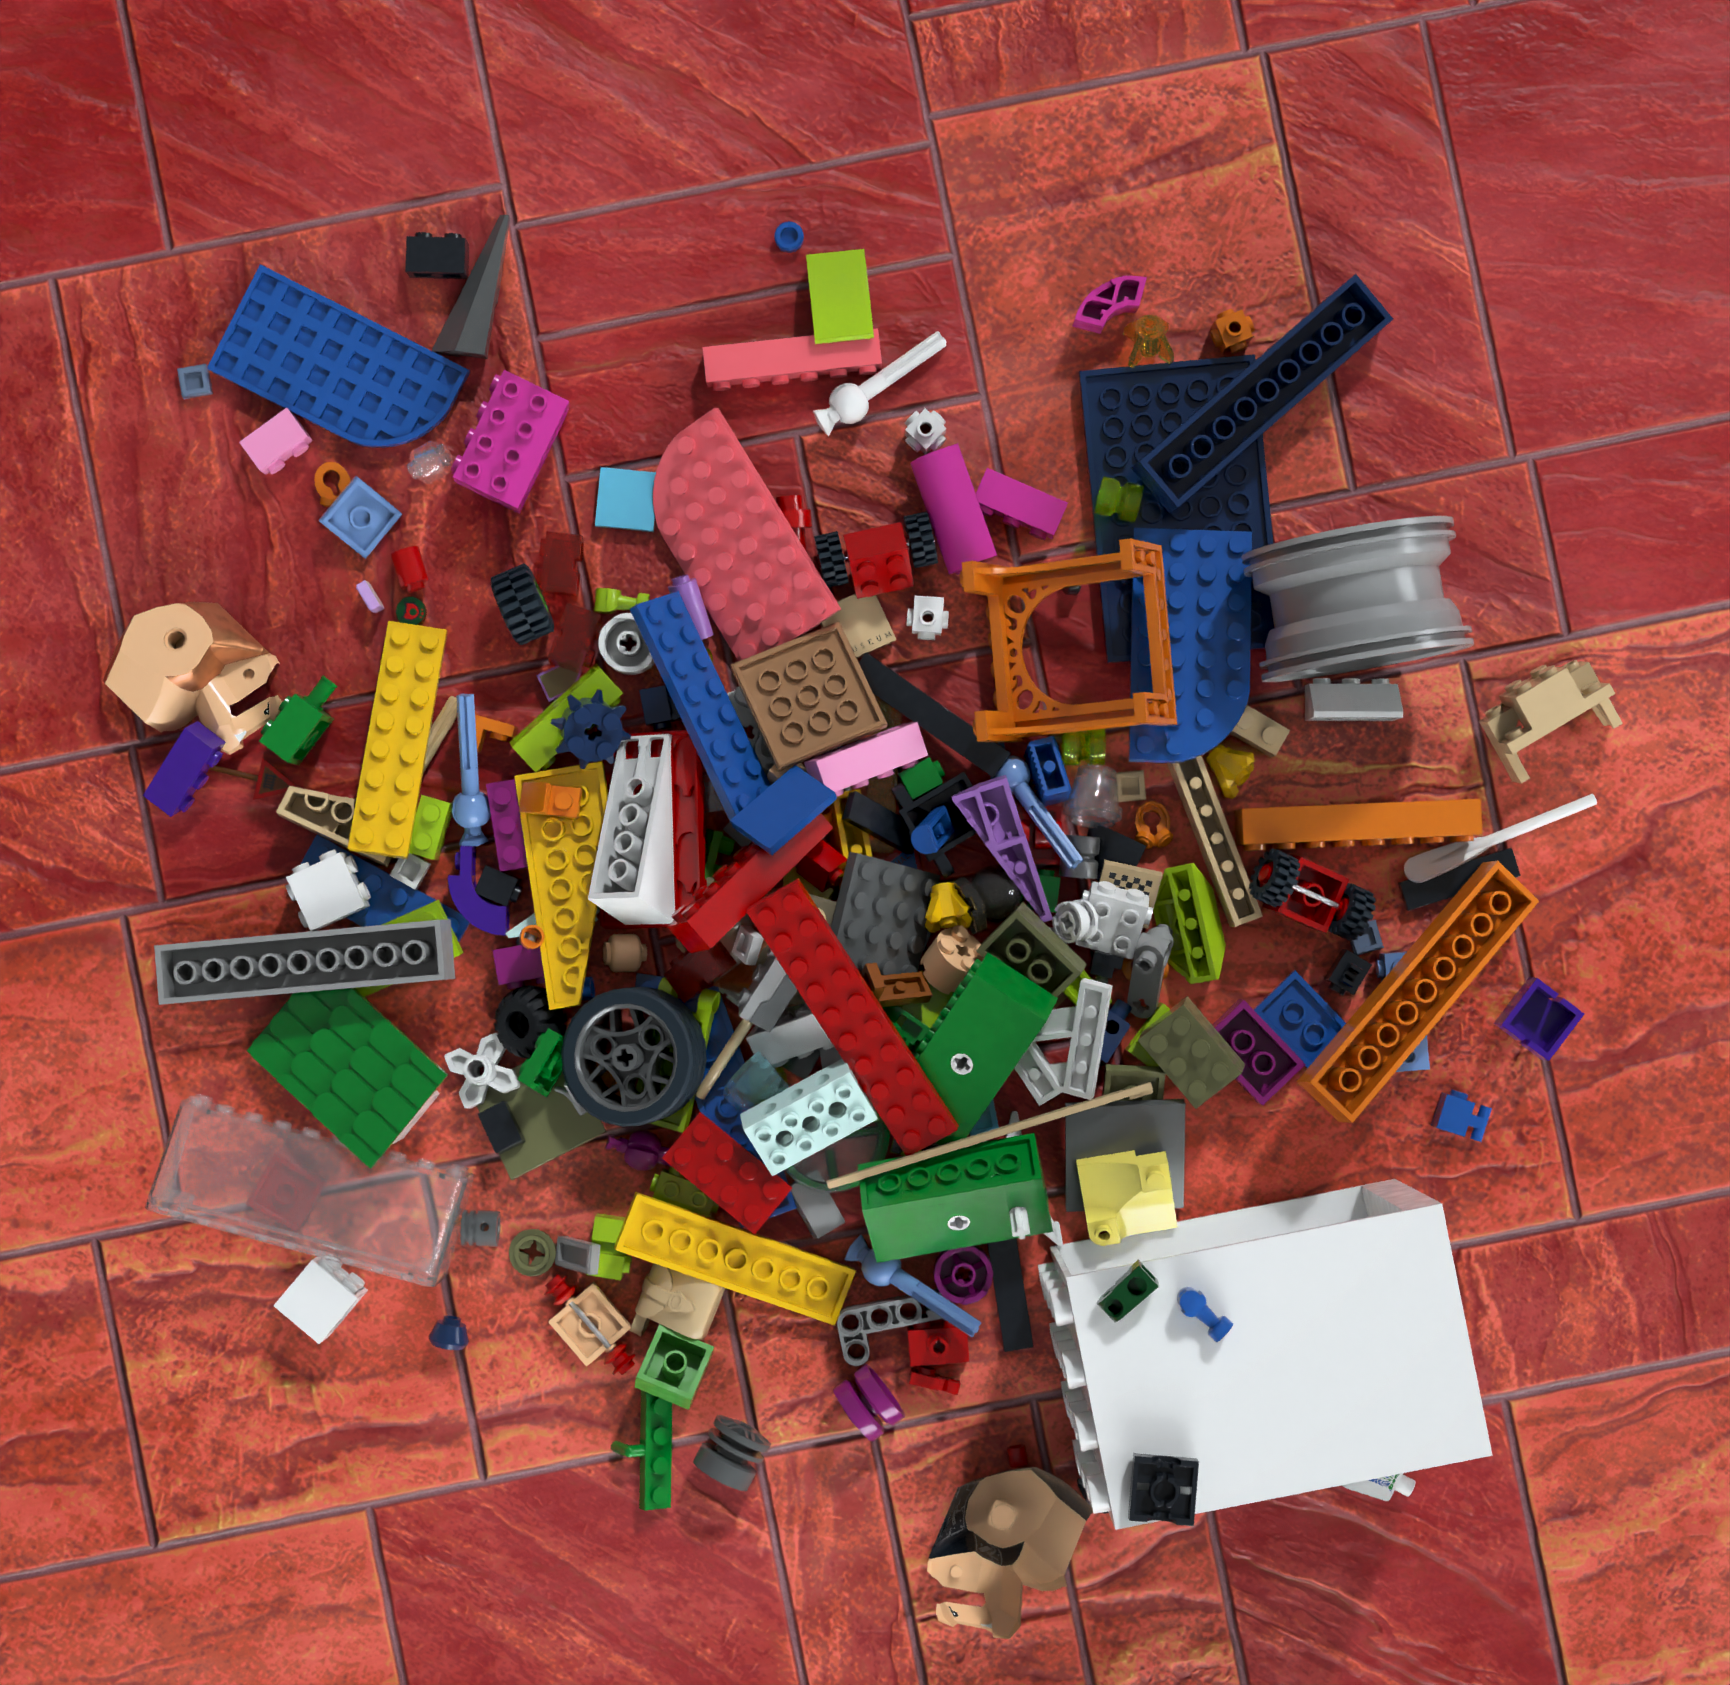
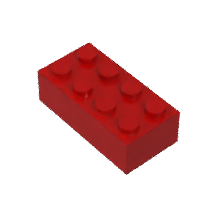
M699 1112L662 1157L663 1160L754 1235L793 1189L777 1174L772 1176L766 1165L701 1112Z

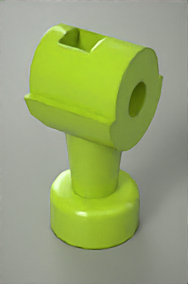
M596 588L594 612L612 614L617 610H630L636 604L649 601L650 594L639 593L637 598L622 596L621 590Z

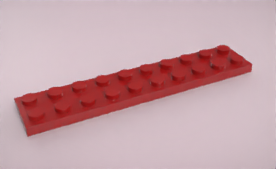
M799 878L747 907L746 912L843 1061L849 1065L858 1084L906 1156L912 1155L957 1131L958 1123Z

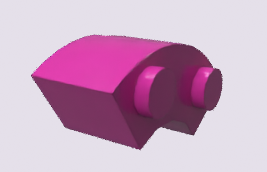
M1117 277L1094 289L1080 305L1072 327L1101 334L1105 324L1114 316L1122 313H1136L1140 306L1147 277Z

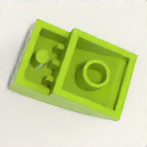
M864 249L806 255L815 344L874 338Z

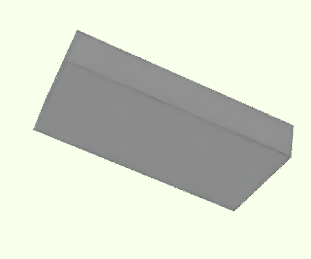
M558 1236L555 1266L588 1275H598L601 1245L568 1236Z

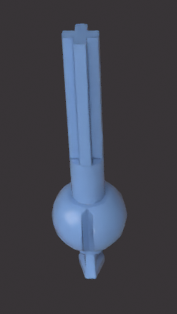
M463 693L456 696L462 793L455 796L451 806V813L456 823L464 827V834L459 845L479 846L488 842V839L481 831V826L489 821L491 813L488 797L479 791L474 694Z
M998 742V744H999L1000 746H1002L1003 748H1005V745H1004L1003 742ZM1010 755L994 778L1006 775L1012 795L1017 798L1067 868L1075 869L1078 864L1083 862V858L1028 785L1030 782V768L1022 758Z
M862 1235L850 1245L844 1260L861 1262L862 1273L869 1283L878 1287L893 1284L970 1337H973L980 1329L981 1322L902 1270L900 1259L877 1263L874 1250L868 1248Z

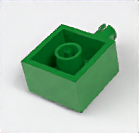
M322 675L308 696L304 695L303 697L294 694L292 697H286L279 706L278 710L281 712L274 721L272 719L269 720L262 728L261 734L263 736L259 742L287 763L300 765L334 720L332 716L323 710L322 706L338 686Z

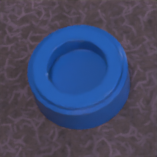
M784 222L775 231V243L781 251L793 253L803 245V230L797 223Z

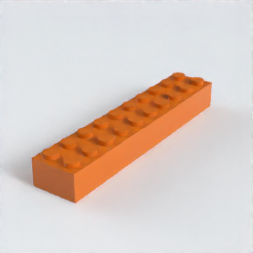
M1499 861L1483 862L1297 1082L1337 1121L1353 1123L1527 917L1539 900Z

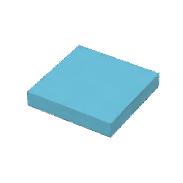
M601 467L595 526L654 532L653 487L656 472Z

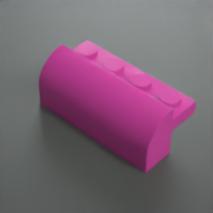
M958 443L933 451L912 461L910 465L949 575L955 572L956 575L960 574L962 570L961 562L977 561L985 563L993 560L997 553Z

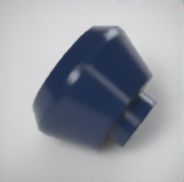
M445 1315L443 1320H438L428 1337L433 1346L448 1350H462L469 1343L466 1325L461 1323V1318Z

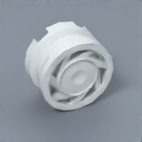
M1079 899L1062 902L1054 909L1057 913L1056 916L1052 917L1055 933L1065 943L1086 941L1093 938L1098 928L1097 912L1087 900Z

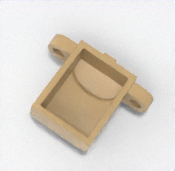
M653 1263L650 1272L646 1275L642 1284V1293L635 1308L636 1315L630 1332L642 1336L651 1319L684 1336L703 1340L708 1334L726 1288Z

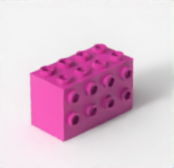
M504 370L501 376L495 375L489 391H491L490 395L492 396L488 403L483 401L476 415L479 423L476 429L470 428L463 443L466 450L463 457L457 455L451 471L454 474L453 479L456 484L520 514L570 406L568 400Z

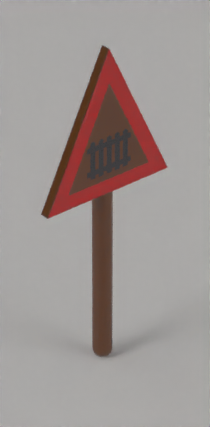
M262 758L259 775L217 765L209 768V770L257 781L253 800L286 793L289 786L298 787L264 758Z

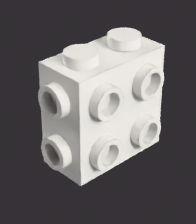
M331 850L319 856L320 862L311 866L308 862L298 865L292 869L294 874L286 877L289 883L286 885V890L292 901L297 900L301 909L298 912L300 921L305 928L309 927L310 931L320 930L370 906L368 899L371 898L370 893L364 882L359 883L355 874L358 872V867L351 855L347 857L344 852L336 853V850Z
M1092 881L1089 891L1084 890L1081 899L1087 900L1095 908L1098 916V928L1093 938L1086 941H1077L1076 945L1133 960L1139 937L1142 934L1143 925H1149L1152 917L1153 908L1149 907V896L1137 889L1125 890L1117 888L1114 884L1107 881H1100L1099 883Z

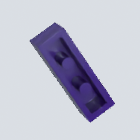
M199 721L185 727L143 796L170 817L180 811L186 812L195 800L192 795L196 789H201L207 782L209 776L206 773L209 768H213L222 758L223 753L220 751L226 742Z

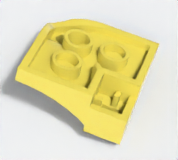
M1135 1150L1076 1160L1088 1233L1093 1243L1100 1246L1118 1244L1126 1236L1178 1228L1166 1151L1136 1156ZM1101 1231H1107L1104 1234H1099Z

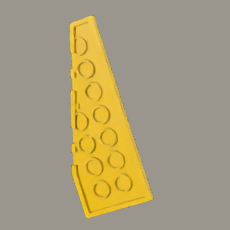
M602 761L588 763L585 769H581L580 765L514 776L519 809L523 782H547L555 786L582 789L579 819L520 812L536 925L543 930L545 936L544 942L540 946L549 1010L581 1005L597 912V905L588 900L608 799L605 770Z

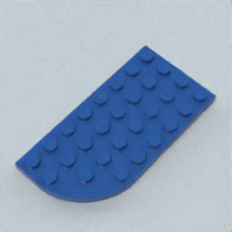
M261 264L207 366L209 371L284 409L288 408L292 413L354 444L381 448L409 443L437 427L451 411L470 374L468 369Z
M1157 528L1133 529V539L1162 545L1177 725L1129 726L1128 762L1180 763L1195 759L1219 745L1239 722L1249 699L1251 650V577L1245 576L1243 571L1250 565L1243 564L1241 556L1252 551V532ZM1143 577L1132 578L1130 699L1133 698V693H1153Z

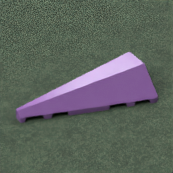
M1006 775L978 783L951 796L954 804L974 828L1025 899L1039 915L1040 919L1043 922L1053 920Z

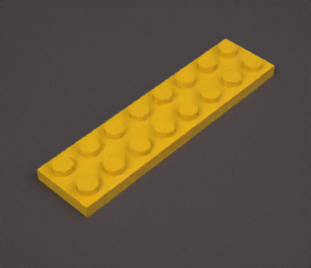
M388 621L349 837V851L408 859L447 639L446 629Z
M638 1192L634 1194L614 1246L615 1250L834 1326L856 1272L850 1266L758 1234L754 1235L750 1231Z

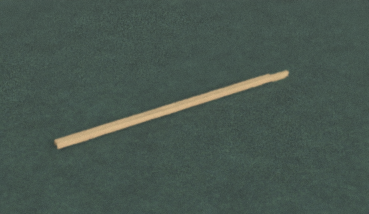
M1148 1082L1125 1090L1112 1092L827 1180L826 1182L829 1189L1126 1097H1129L1130 1100L1153 1093L1152 1084Z

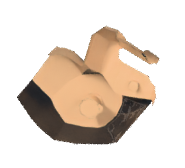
M1037 1467L1006 1470L973 1480L958 1487L929 1555L927 1571L944 1587L984 1593L986 1603L982 1607L950 1602L937 1603L936 1615L938 1621L952 1627L956 1624L982 1628L992 1632L993 1638L1010 1639L1021 1627L1023 1585L1040 1591H1055L1061 1587H1067L1064 1575L1084 1525L1093 1513L1091 1505L1060 1478Z

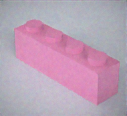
M909 722L804 761L809 775L834 791L836 797L844 794L843 789L852 786V789L868 785V779L877 776L878 779L893 775V769L902 766V769L914 767L915 764L919 763L918 759L928 756L918 722Z

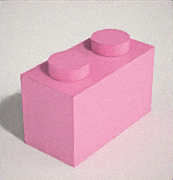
M285 408L239 443L258 469L267 475L269 472L274 474L280 471L285 466L284 461L291 456L297 457L306 452L309 448L308 444L313 440L296 416L288 408Z

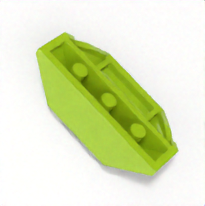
M1194 863L1166 868L1162 875L1153 912L1156 926L1165 924L1173 931L1174 943L1168 963L1184 976L1185 980L1190 984L1217 980L1220 977L1226 944L1213 887Z

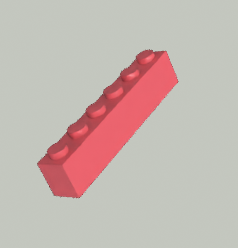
M878 328L873 329L874 338L815 344V337L811 335L702 347L706 383L708 387H713L714 391H724L731 389V385L742 384L744 388L760 386V382L772 381L773 385L789 383V379L801 378V381L804 382L818 380V376L829 374L830 378H843L848 376L847 372L859 371V375H872L877 373L876 369H882Z

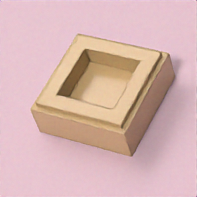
M1144 770L1113 773L1116 802L1146 800Z

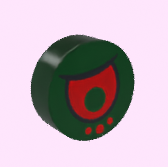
M406 597L398 603L396 615L401 623L420 625L426 618L427 609L425 604L418 598Z

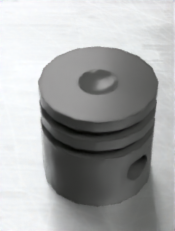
M463 1210L460 1230L461 1245H466L468 1242L469 1246H473L476 1243V1246L497 1247L501 1230L500 1211L479 1210L476 1213L475 1210H471L469 1213L468 1210ZM489 1225V1229L484 1231L485 1227Z

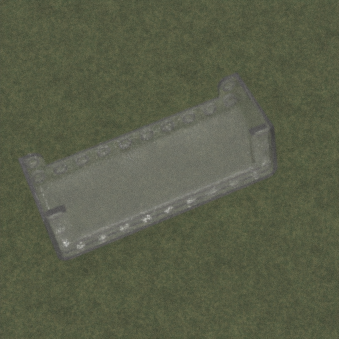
M196 1094L181 1100L147 1198L146 1209L419 1285L435 1287L447 1277L461 1226L462 1213L466 1208L475 1175L468 1173V1167L451 1164V1167L447 1166V1168L439 1169L435 1167L436 1163L433 1161L419 1158L418 1162L406 1160L407 1155L404 1153L389 1151V1155L383 1154L373 1168L370 1169L341 1143L335 1135H332L331 1139L320 1136L321 1131L304 1127L303 1131L291 1128L292 1123L275 1119L274 1123L263 1120V1115L247 1111L245 1115L234 1113V1107L224 1104L216 1105L212 1103V1097L202 1094Z

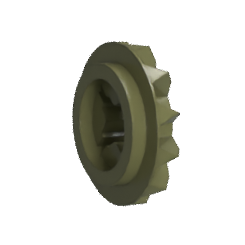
M526 1229L514 1237L509 1247V1259L512 1266L519 1273L526 1276H538L545 1273L551 1268L556 1258L555 1243L549 1234L539 1229ZM535 1240L537 1250L545 1255L536 1256L532 1263L529 1264V1254L520 1249L530 1248Z

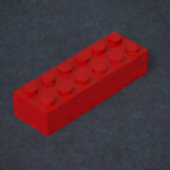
M820 813L773 855H770L754 842L749 847L744 845L733 855L735 859L733 863L718 869L712 876L715 880L708 887L703 885L692 895L695 899L688 906H681L672 914L671 917L674 920L667 926L668 929L690 953L711 949L747 914V907L761 900L833 827Z

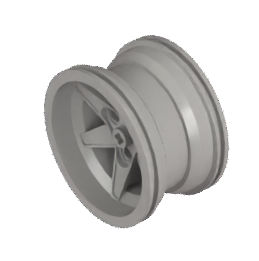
M1425 516L1351 526L1277 542L1243 554L1241 556L1242 563L1250 565L1243 570L1244 575L1252 577L1255 590L1270 597L1275 627L1269 631L1265 643L1266 661L1259 663L1260 669H1268V673L1261 675L1262 682L1292 681L1371 669L1442 655L1474 646V638H1465L1466 634L1472 632V627L1463 626L1457 606L1450 598H1444L1439 566L1451 554L1449 541L1456 538L1454 530H1447L1454 526L1453 518L1450 516Z

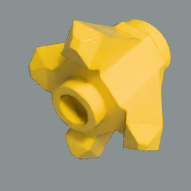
M1223 744L1214 748L1206 760L1210 764V768L1215 772L1225 798H1235L1239 792L1237 785L1241 786L1249 778L1250 772L1254 770V756L1252 752L1233 750L1230 747L1226 748Z
M947 882L932 886L931 900L925 916L926 929L934 933L939 931L940 927L951 928L960 925L968 928L973 920L967 912L969 906L958 894L954 883Z

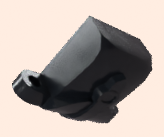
M965 772L953 777L914 802L902 783L891 788L895 799L901 807L899 813L908 826L910 835L934 808L943 805L946 807L954 833L937 852L925 854L929 862L933 860L944 879L955 873L944 853L976 834L974 828L954 804L951 797L973 786Z

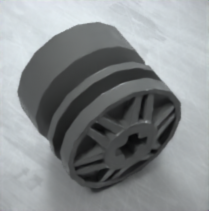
M717 1415L713 1422L716 1428H710L708 1431V1436L717 1445L702 1443L693 1463L702 1472L720 1483L740 1491H747L756 1475V1470L747 1461L762 1463L764 1456L761 1452L767 1453L771 1443L750 1425L723 1415Z

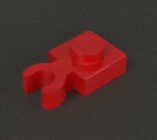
M919 1366L918 1369L911 1367L909 1384L958 1395L961 1385L960 1380L942 1377L940 1374H936V1369L932 1367Z

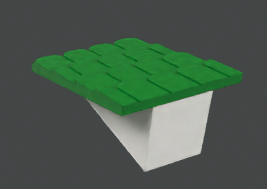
M355 988L293 993L247 1049V1052L276 1078V1081L303 1104L315 1118L370 1169L373 1168L392 1144L402 1140L438 1097L440 1093L436 1089L448 1076L441 1067Z

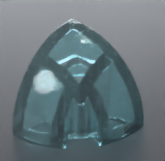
M758 1051L732 1076L724 1088L723 1097L735 1109L743 1113L791 1086L780 1076L768 1059Z

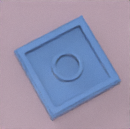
M355 476L318 521L366 559L401 517L402 513L359 477Z

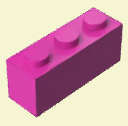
M989 468L986 469L976 492L983 515L992 517L994 513L1004 518L1003 523L1017 529L1020 525L1030 529V535L1041 540H1046V537L1053 538L1068 504L1063 500Z

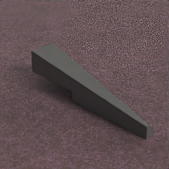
M509 215L499 216L432 348L433 352L460 357L461 355L488 359L495 305L498 304L509 231Z

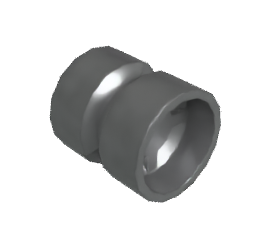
M1066 835L1078 853L1081 854L1083 862L1078 864L1075 869H1068L1062 859H1060L1059 876L1097 879L1098 862L1094 860V856L1099 854L1100 837Z

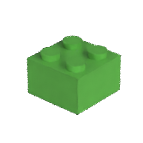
M659 1324L636 1376L635 1388L689 1410L712 1358L714 1346L689 1338Z

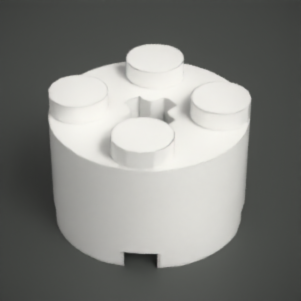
M623 613L613 617L602 628L599 635V650L603 659L614 670L626 675H636L645 672L654 665L655 662L631 613ZM629 637H632V640L637 643L636 646L632 647L631 651L622 646L623 642H628Z

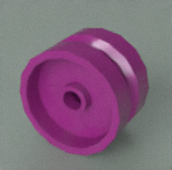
M865 1364L854 1373L859 1389L850 1381L844 1380L833 1389V1392L852 1423L869 1441L873 1442L884 1434V1425L879 1416L886 1423L894 1426L905 1417V1413L882 1379L868 1364Z

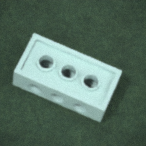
M843 1059L740 1114L744 1132L772 1176L878 1119L875 1108L858 1084L849 1065Z

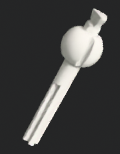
M936 331L861 385L844 383L837 386L829 397L830 407L822 410H813L817 424L829 436L835 423L839 420L845 424H854L861 421L868 412V401L947 346L945 338L941 336L939 331Z

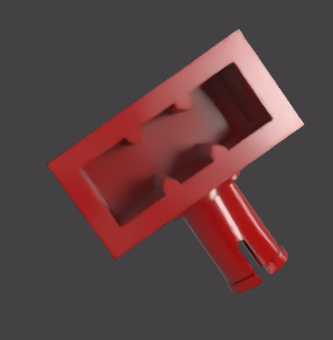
M945 1319L942 1320L943 1324L931 1325V1321L908 1326L910 1367L970 1362L968 1335Z

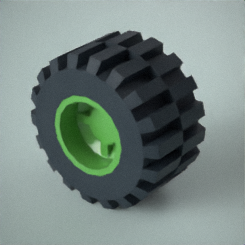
M523 563L491 577V588L499 610L512 637L518 644L523 645L554 632V622L548 605L531 569Z

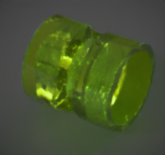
M1103 476L1094 514L1107 517L1112 516L1116 512L1119 520L1135 523L1144 485L1127 482L1122 487L1116 479Z
M1105 729L1062 733V761L1064 765L1079 766L1082 761H1085L1088 766L1105 765Z

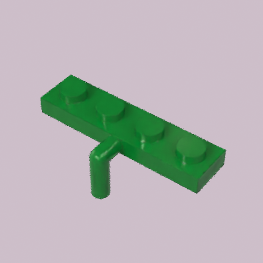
M641 1390L640 1444L628 1445L620 1441H614L611 1444V1450L629 1458L640 1457L639 1509L647 1511L671 1508L672 1403Z

